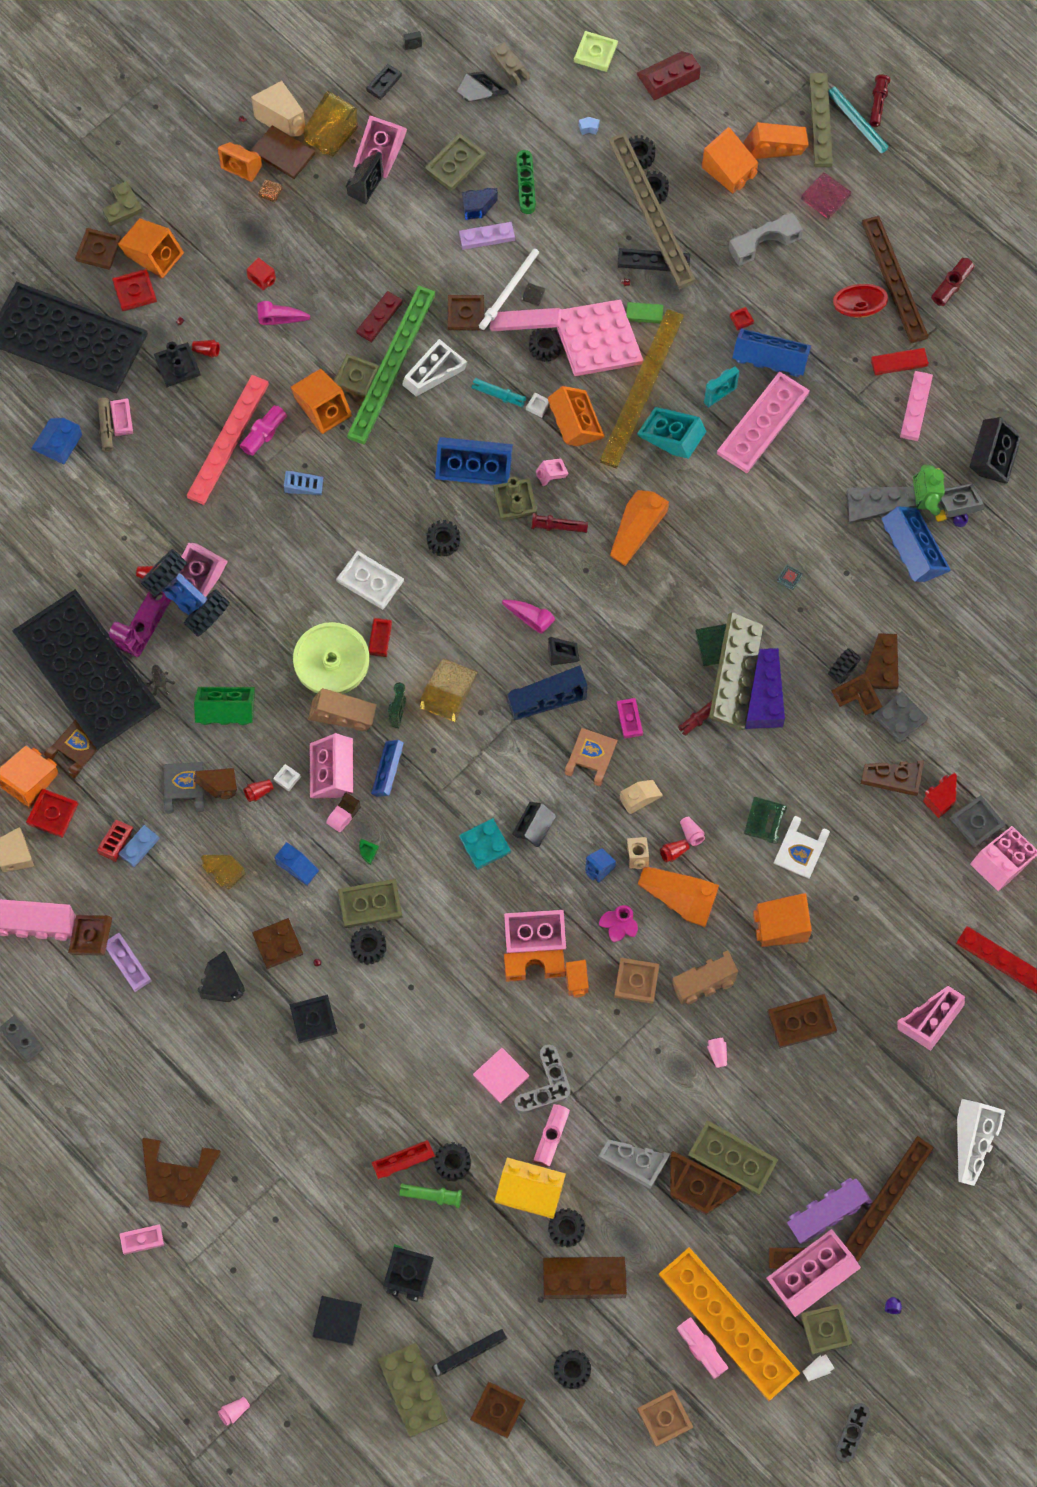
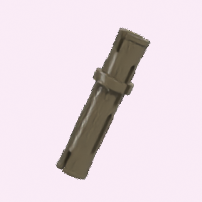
M100 398L97 403L101 449L104 452H110L114 449L112 442L114 432L111 429L109 399Z

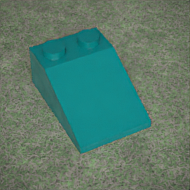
M655 407L637 435L674 456L689 459L707 431L700 417Z

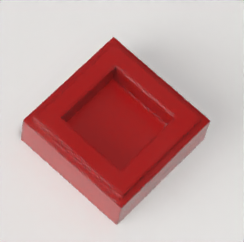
M747 307L730 313L729 317L737 331L754 324V320Z

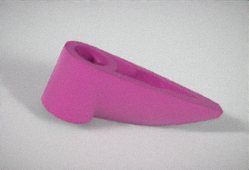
M262 301L257 304L258 321L262 325H277L310 320L309 314L292 307L273 305L269 301Z
M505 599L502 601V604L540 634H543L555 621L552 613L546 609L541 610L531 604L516 600Z

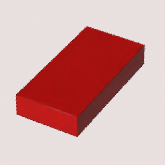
M373 618L368 648L369 655L387 657L392 620Z

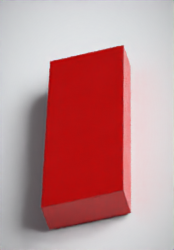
M925 348L871 357L875 375L928 367L929 364Z

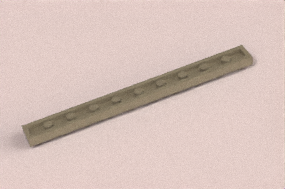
M624 132L610 138L609 144L679 290L696 283V279L626 133Z

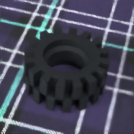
M638 135L634 136V140L632 137L629 138L633 150L642 149L646 152V155L637 156L641 167L644 170L647 169V165L650 167L655 159L656 150L653 141L649 142V138L646 137L644 139L643 135L638 138Z
M647 171L646 177L649 184L657 185L660 188L654 194L659 204H661V200L664 202L668 196L669 181L668 179L666 180L665 175L662 176L661 172L656 174V171H653V174H651L650 171Z
M537 328V332L535 330L532 332V335L529 337L530 353L532 352L533 358L536 356L538 361L542 358V362H545V359H548L549 362L551 358L556 359L557 355H560L562 340L559 333L557 334L556 329L552 331V328H542V330ZM541 340H550L552 346L544 349L538 343Z
M439 520L436 525L433 523L431 528H428L426 535L429 550L432 549L433 554L437 552V556H441L442 553L446 557L447 553L452 555L453 550L455 552L458 550L457 547L460 546L459 529L457 530L456 525L453 526L451 521L447 524L446 520H443V523H440ZM440 533H447L451 539L448 543L441 544L436 540V537Z
M847 648L837 658V661L830 668L828 675L839 684L843 683L855 670L861 657L850 648Z
M366 926V929L362 927L359 932L356 931L354 933L355 935L352 936L350 945L355 959H358V962H364L366 965H368V962L374 964V961L379 962L380 958L384 957L386 940L380 930L377 931L375 927L370 929V926ZM365 939H372L376 942V948L372 952L362 950L361 943Z
M451 1142V1144L446 1143L435 1154V1168L438 1175H441V1178H446L447 1181H458L457 1179H463L464 1175L469 1173L471 1167L470 1154L466 1147H462V1144L458 1143L457 1145L455 1142ZM457 1155L461 1160L459 1167L449 1169L445 1165L447 1156Z
M563 1208L559 1212L556 1211L554 1219L550 1218L548 1225L549 1236L555 1244H559L561 1247L575 1246L582 1240L585 1233V1221L582 1219V1215L578 1214L576 1210L572 1211L571 1208H567V1210ZM568 1220L574 1224L575 1230L572 1234L563 1235L559 1231V1224L562 1221Z
M570 1349L567 1352H562L554 1364V1376L557 1382L563 1385L562 1387L569 1389H578L582 1385L584 1386L591 1374L589 1358L583 1352L580 1353L579 1350L572 1351ZM573 1361L579 1364L581 1371L578 1376L569 1377L566 1375L564 1367L568 1362Z

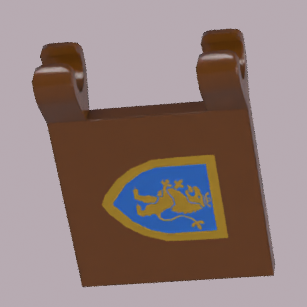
M74 720L57 741L44 752L45 759L50 758L53 760L59 751L75 762L68 769L69 776L76 778L98 750L77 721Z

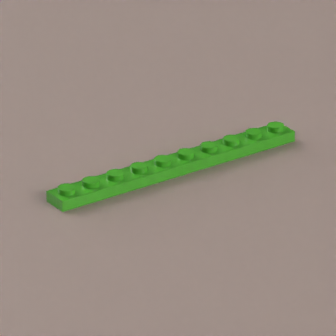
M418 285L348 432L347 439L365 445L435 297V291Z

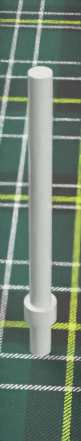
M537 249L531 251L494 305L488 308L484 319L479 324L482 330H485L490 321L495 319L497 311L539 254Z

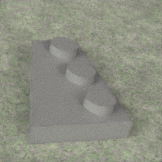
M608 1140L598 1159L651 1189L670 1157V1153L654 1152L652 1149H641L630 1144Z

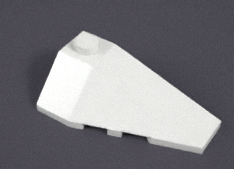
M965 1099L961 1100L957 1117L959 1182L975 1185L984 1166L983 1159L987 1152H991L993 1147L990 1144L994 1136L999 1135L1005 1110Z

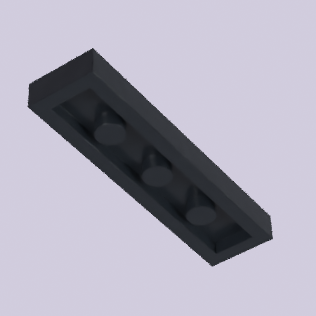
M619 248L618 268L670 271L661 251ZM683 253L690 267V253Z

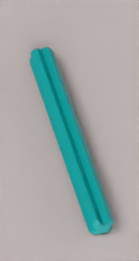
M832 87L828 93L834 102L880 153L887 151L888 145L843 94L836 87Z

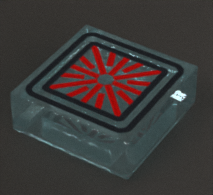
M786 565L777 582L794 590L803 573Z

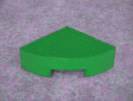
M361 839L359 849L365 862L371 865L379 846Z

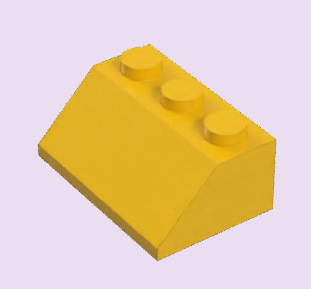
M507 1157L494 1203L554 1219L566 1173Z

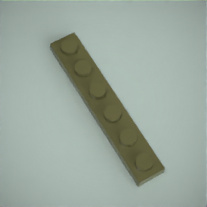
M810 73L814 167H832L827 73Z

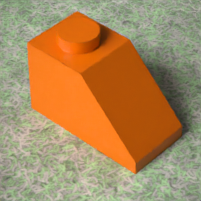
M586 960L566 962L565 976L568 995H573L575 998L585 996L589 990Z

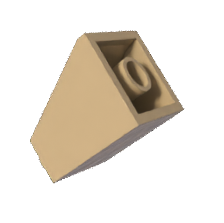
M283 81L251 97L254 117L269 127L273 125L292 138L298 137L306 131L304 111Z

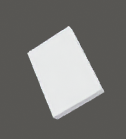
M357 551L336 581L383 610L404 582V578Z

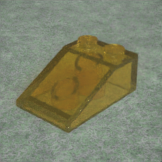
M443 658L421 696L420 708L456 722L478 672Z

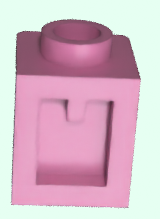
M562 459L543 461L536 470L537 477L542 486L547 485L550 480L566 478L568 475Z

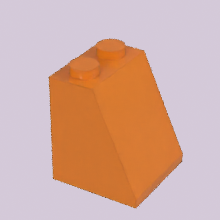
M729 127L704 148L702 169L732 194L737 189H742L746 181L753 179L758 172L757 160Z
M141 218L118 243L128 258L160 278H164L184 254L169 228Z
M321 368L290 387L295 400L321 434H324L352 416L342 388Z
M25 746L0 767V788L28 808H31L42 788L46 789L59 772L56 768L57 764L50 758L45 759L37 749H30Z
M806 893L759 903L756 910L753 911L754 922H758L759 928L756 929L757 941L761 942V947L808 942L812 929Z

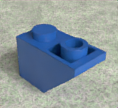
M601 848L586 857L585 873L591 880L595 879L599 883L615 868L616 861Z

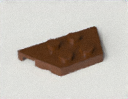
M672 1150L670 1155V1196L707 1215L740 1192L741 1186Z

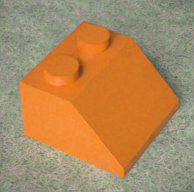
M230 142L218 147L222 169L250 182L254 180L262 167L261 156L258 153L250 152L241 145H235Z

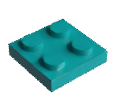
M736 366L726 369L720 377L711 379L707 383L704 404L708 408L737 389L740 371Z
M493 818L459 835V839L477 870L511 853L509 845Z

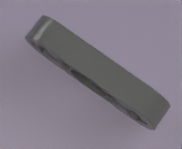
M857 1403L851 1408L836 1447L835 1456L842 1463H848L854 1458L867 1424L870 1411L863 1403ZM859 1408H862V1413L865 1414V1417L862 1416L858 1422L862 1424V1427L856 1423H850L851 1419L853 1421L856 1420L857 1414L854 1410L858 1411ZM849 1427H854L858 1430V1437L856 1439H851L847 1436V1429ZM843 1439L849 1443H855L854 1447L852 1445L849 1446L848 1452L851 1455L846 1456V1458H843L840 1449L843 1450L847 1444L843 1442Z

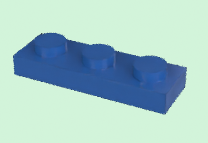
M391 740L385 742L371 792L372 795L376 797L390 795L399 758L402 753L404 744L402 741Z

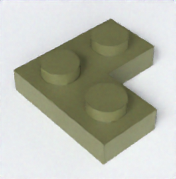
M127 181L111 188L117 202L102 209L110 226L143 212Z

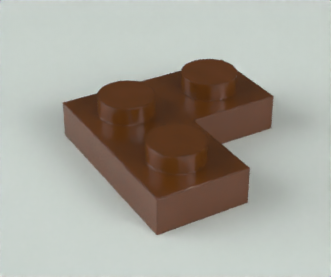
M866 673L831 690L839 707L857 699L865 716L883 707Z

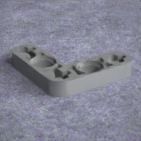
M545 1045L540 1050V1060L549 1085L517 1096L515 1099V1109L517 1112L526 1114L563 1102L570 1097V1086L558 1051L553 1045ZM546 1050H549L550 1053H554L552 1054L553 1063L549 1066H546V1064L550 1063L548 1057L543 1056L545 1055ZM552 1068H558L561 1071V1075L558 1078L550 1076L549 1072ZM559 1087H562L563 1090H567L565 1091L564 1096H561V1094L558 1093L554 1095L555 1099L552 1100V1096L549 1090L552 1089V1093L558 1092ZM539 1093H546L548 1095V1100L545 1103L537 1100ZM530 1096H534L535 1106H532V1102L528 1103L525 1109L522 1106H518L520 1100L524 1099L525 1102L531 1101Z

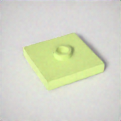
M585 31L574 57V63L607 72L618 45V40Z

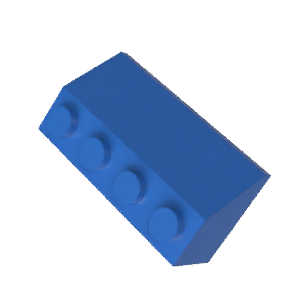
M741 328L732 359H736L737 362L743 364L747 362L753 363L755 367L759 368L769 367L775 372H789L790 375L798 377L804 374L811 345Z
M440 437L437 444L435 479L490 485L508 483L513 444Z
M897 506L882 518L885 530L890 534L894 547L898 549L902 562L909 570V576L915 582H926L951 571L917 508Z

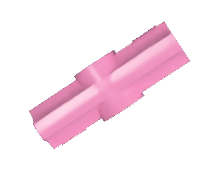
M555 1104L552 1107L533 1160L538 1165L550 1167L570 1112L566 1107ZM548 1132H555L557 1138L550 1140L546 1137V1134Z
M691 1317L677 1327L678 1332L689 1345L693 1356L704 1365L713 1379H716L728 1369L726 1363L716 1352L713 1342L707 1335L702 1333Z

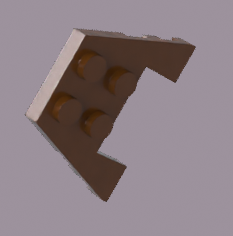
M143 1138L142 1144L149 1201L190 1208L206 1177L210 1174L214 1163L219 1158L221 1151L202 1147L198 1168L158 1162L161 1140Z

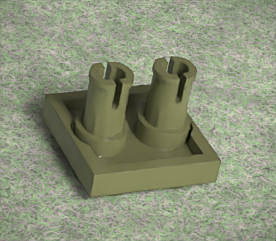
M510 477L508 483L493 485L501 521L532 516L533 513L537 515L530 479L518 480L517 477Z

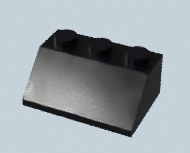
M1001 417L983 420L969 467L980 477L1007 484L1022 436Z

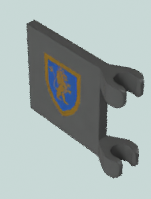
M203 762L164 764V809L166 814L173 813V800L195 799L196 811H204L203 788L194 782L195 771L203 770Z

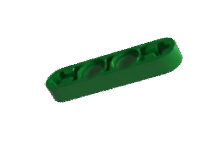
M521 150L516 157L519 206L522 213L531 214L535 211L536 207L533 158L530 151ZM522 157H526V165H523ZM527 171L530 173V176L522 177L521 173ZM530 187L531 191L525 193L522 191V188ZM526 199H529L530 207H526Z

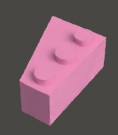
M947 986L928 999L925 1004L915 1008L912 1013L897 1021L898 1030L931 1051L965 1005V996Z

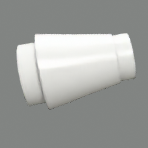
M825 1354L822 1357L821 1355L818 1356L802 1372L808 1382L830 1374V1371L835 1368Z

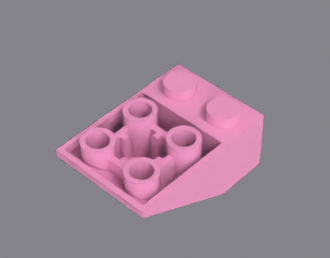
M1011 826L982 849L970 865L997 891H1000L1037 857V849Z

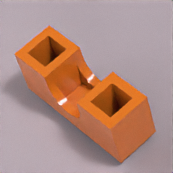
M563 950L504 954L506 982L526 980L525 971L528 966L533 964L540 965L544 969L545 979L565 977Z

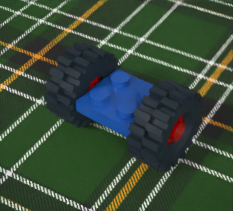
M171 549L146 574L140 584L153 596L163 591L165 596L173 600L182 612L189 615L184 625L199 637L216 622L219 616L227 609L230 602L216 589L205 597L180 573L187 562L174 549Z

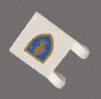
M794 816L773 864L810 879L830 831L822 829L817 841L797 832L801 818Z

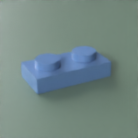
M144 825L119 852V856L135 867L160 838Z

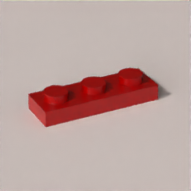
M426 1140L371 1163L377 1178L380 1179L388 1177L397 1171L408 1169L417 1163L425 1162L435 1157L429 1141Z

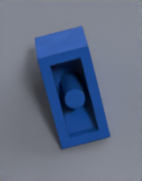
M287 842L275 856L276 864L307 886L319 872V869L302 852Z

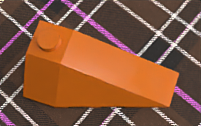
M637 490L626 505L610 556L626 566L668 512L669 501L655 492Z

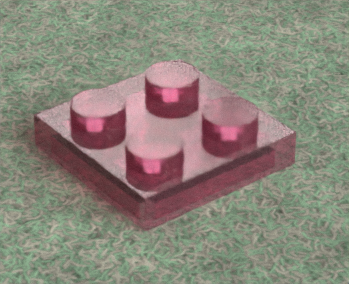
M823 172L802 194L801 199L829 219L851 196V191Z

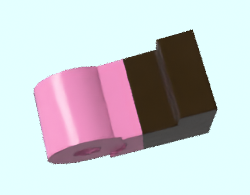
M345 792L340 803L328 817L326 824L341 832L361 808L360 801Z

